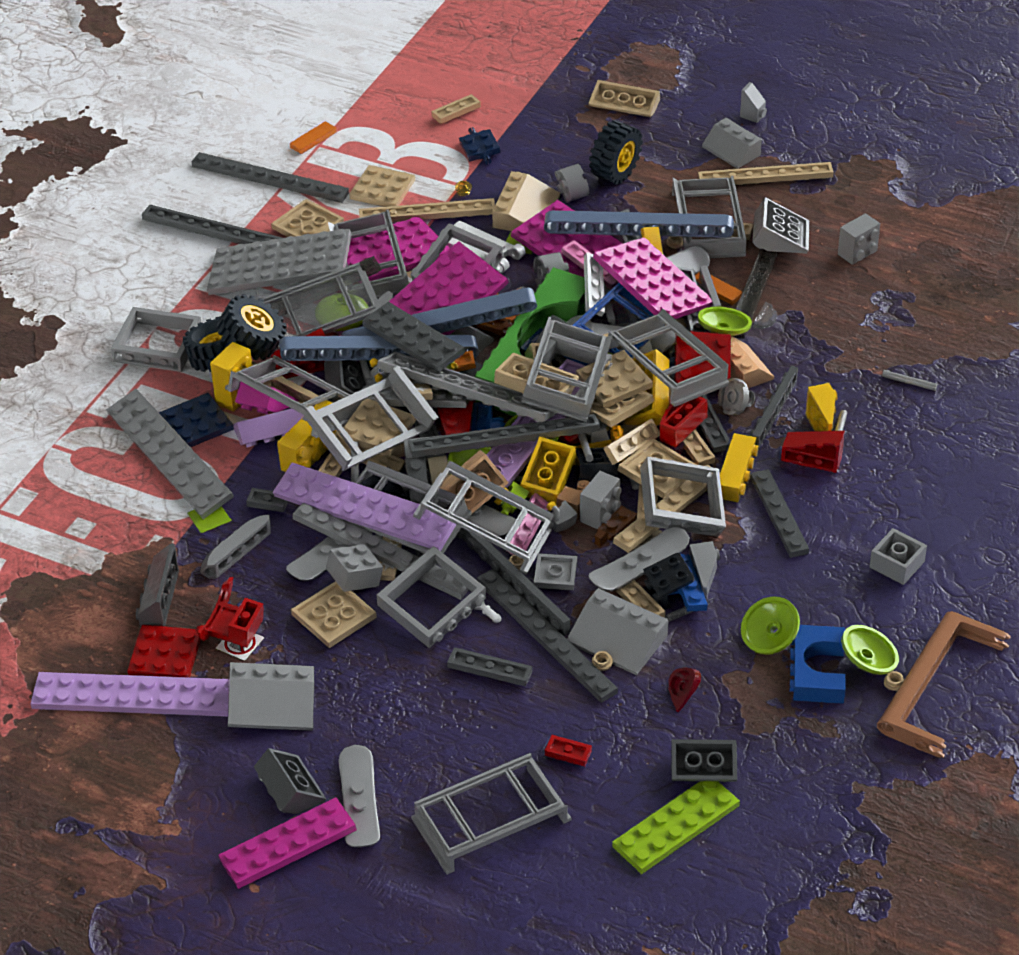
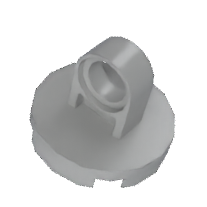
M729 378L727 379L730 382L729 385L719 390L718 403L719 406L723 407L725 414L735 416L741 414L746 407L753 405L755 395L753 391L748 390L747 384L743 380Z

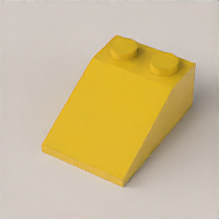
M830 383L808 387L805 415L814 431H832L834 414H836L835 401L838 397L836 390H833Z

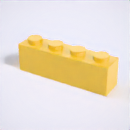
M733 434L720 472L723 500L739 502L740 496L744 495L746 484L744 483L749 481V469H753L754 466L753 456L757 457L759 446L756 445V437Z

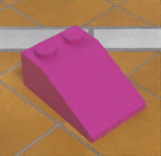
M240 382L235 402L242 405V409L252 411V408H254L259 413L268 414V412L276 413L288 408V406ZM270 387V388H272V389H274V390L280 392L281 394H283V395H285V396H287V397H289V398L295 400L296 402L299 401L298 399H296V398H294V397H292V396H290V395H288V394H286V393H284V392H282V391H280V390H277V389H275V388H273V387Z

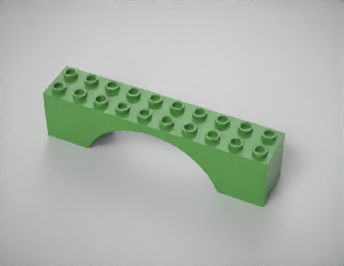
M553 267L550 273L546 274L543 283L538 285L537 291L534 294L537 308L531 312L516 316L514 324L508 327L506 335L500 339L497 348L492 350L491 356L488 360L484 361L482 369L477 371L475 377L494 383L495 370L512 353L521 355L520 347L539 328L544 329L548 317L555 315L567 322L572 317L584 315L586 313L584 277ZM494 406V410L506 413L511 416L517 415L516 412L500 410L499 407Z

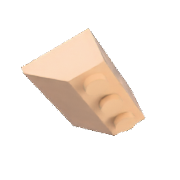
M731 336V377L743 380L748 388L774 380V375L746 343Z
M481 450L461 466L502 488L509 483ZM451 474L446 478L441 489L457 495L466 481ZM470 485L464 495L467 508L472 513L493 497V495L473 485Z

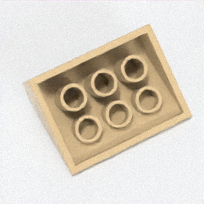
M511 171L492 211L493 228L513 231L558 200L560 192L529 174Z

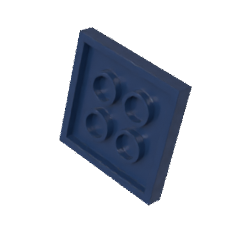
M209 393L159 412L190 447L234 430L233 423Z

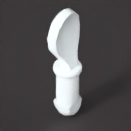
M484 600L481 606L474 608L475 610H482V613L486 614L495 623L501 621V616L493 611L489 605L486 606Z

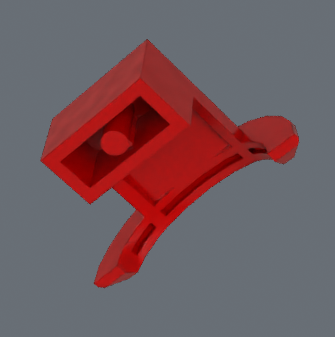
M230 577L221 586L218 601L210 618L204 626H197L196 632L200 640L205 641L212 636L247 648L263 621L264 603L244 598L240 607L229 604L228 601L233 586V577Z

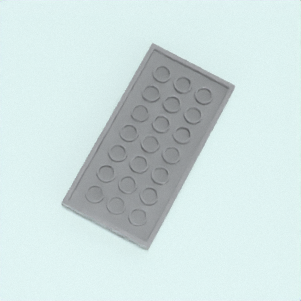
M338 229L336 231H323L316 234H305L296 237L289 236L282 239L256 241L249 244L217 248L207 286L208 295L310 281L345 268L352 235L350 229Z

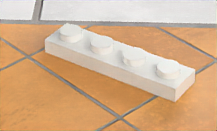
M588 252L584 255L586 312L604 297L603 267L593 259V254ZM605 307L596 315L602 316L605 313Z

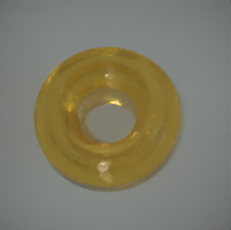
M460 181L456 183L455 190L459 195L466 196L472 190V185L467 181Z

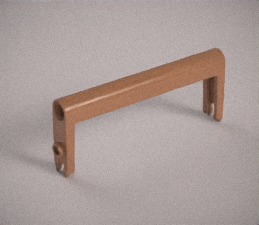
M950 611L945 613L878 721V730L882 734L920 751L944 758L945 754L942 753V749L946 748L945 740L906 723V719L957 636L966 637L1001 651L1004 648H1008L1009 645L996 638L1005 640L1010 639L1011 636L1002 630L956 612Z

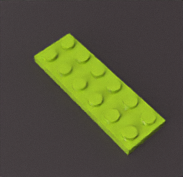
M700 781L612 841V847L638 872L643 874L739 807L740 800L718 781Z

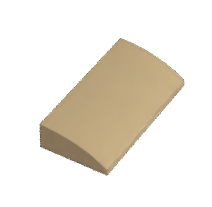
M597 80L588 106L651 117L660 101V92Z
M512 353L495 370L494 383L524 393L534 360ZM541 363L540 369L579 380L578 375ZM537 375L535 384L567 394H571L575 386Z

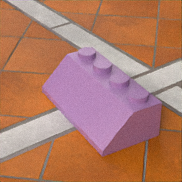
M291 408L237 422L233 426L240 445L246 444L247 448L257 445V441L264 440V443L274 441L275 436L282 435L283 437L304 415Z

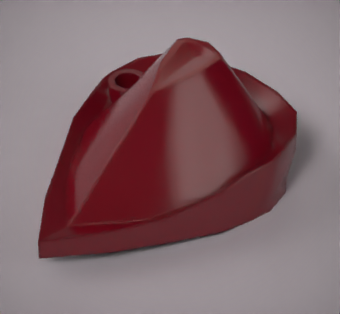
M678 668L669 677V692L677 712H680L701 682V673L694 668Z

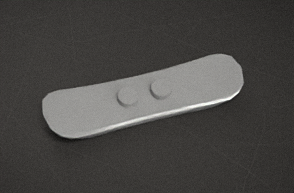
M698 246L689 247L666 257L676 267L694 269L695 274L700 272V266L707 265L708 267L710 263L708 253Z
M439 501L437 504L442 508L449 506V504ZM483 504L470 515L467 521L498 537H502L509 533L516 519Z
M349 523V524H351V525H353V526H355V527H357V528H360V529H362V530H364V531H366V532H368V533H370V534H373V533H374V532H371V531H369V530H367V529H364V528H362V527H359V526H357V525H354V524H352V523ZM328 536L310 551L291 562L286 570L299 580L312 581L327 571L326 565L330 549L348 547V545Z
M677 526L670 527L632 552L589 573V579L594 585L604 591L621 589L644 575V568L675 553L683 552L689 544L690 537L684 529Z
M352 745L344 748L339 756L343 806L357 831L345 836V841L351 847L372 846L378 843L380 839L375 799L373 756L366 746Z

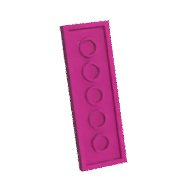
M336 797L219 854V859L239 889L357 831L355 823Z

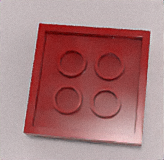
M690 331L729 364L727 379L731 378V335ZM675 334V366L701 356ZM708 361L701 362L676 372L674 382H682L715 367Z
M141 625L127 670L128 675L190 678L201 641L196 629Z

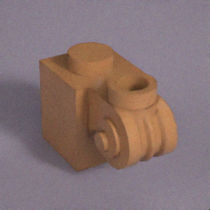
M587 480L579 481L577 483V490L565 486L557 497V507L559 508L561 502L566 500L577 513L576 519H578L580 516V494L590 482Z

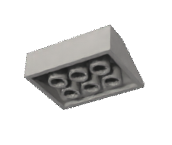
M764 197L754 213L752 243L757 248L767 251L807 253L809 251V220Z
M598 588L585 604L567 640L574 647L592 655L599 651H606L611 655L613 665L637 675L667 638L668 619Z
M230 662L228 677V727L313 730L314 666Z

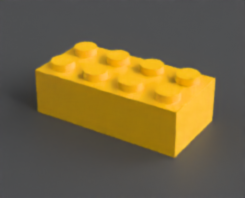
M325 400L316 404L314 409H321L332 404V402ZM302 418L277 442L280 467L284 472L287 471L291 463L310 468L328 450L319 437L315 438L311 435L312 427Z

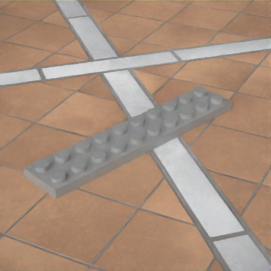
M398 352L391 353L378 360L377 368L383 369L386 373H391L393 368L399 366L408 378L416 380L417 383L429 384L435 389H445L451 394L466 396L469 400H479L484 405H494L503 411H513L518 416H528L536 422H545L557 414L521 402L523 393L448 368L437 372L416 358Z
M134 389L106 409L112 419L202 519H205L234 497L226 485L137 389Z

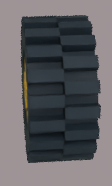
M616 120L609 121L607 126L604 125L602 132L599 131L597 135L598 139L594 140V148H591L592 156L589 157L591 173L614 184H621L623 180L625 181L627 175L630 176L632 174L631 170L635 169V163L640 158L638 155L642 151L640 146L643 144L641 131Z
M242 294L241 297L237 295L234 299L230 300L217 321L218 334L223 335L221 338L223 342H228L229 344L234 342L249 348L253 360H258L259 357L261 360H265L266 357H271L278 347L280 339L286 334L287 330L285 328L287 326L286 323H283L284 318L278 316L279 311L277 309L273 310L271 304L267 303L266 305L263 303L264 300L261 298L256 300L255 296L252 295L249 298L246 294Z
M220 316L215 317L214 320H211V318L207 319L205 323H198L197 327H191L190 331H187L185 336H183V344L191 367L197 371L201 369V372H206L209 369V372H211L210 362L229 344L222 341L223 335L218 334L217 321Z

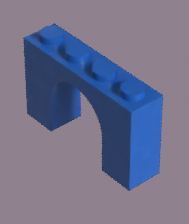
M799 626L798 633L790 644L794 645V648L790 649V660H794V664L790 663V676H794V679H790L789 692H793V700L844 703L845 674L818 672L811 669L805 661L817 655L844 656L841 637L845 627Z

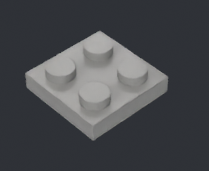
M538 553L534 585L537 588L574 590L577 556Z

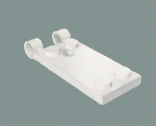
M460 220L454 224L458 228L502 246L504 258L496 267V270L500 273L505 272L510 267L508 260L505 258L509 255L515 260H519L526 253L525 248L521 244L512 245ZM452 237L447 246L451 248L459 240ZM460 241L483 260L489 254Z

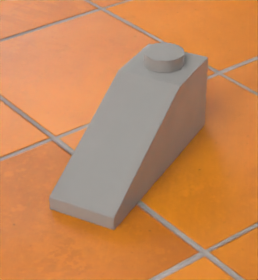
M713 541L689 545V555L705 597H708L717 569V561L720 560L719 550L715 549Z

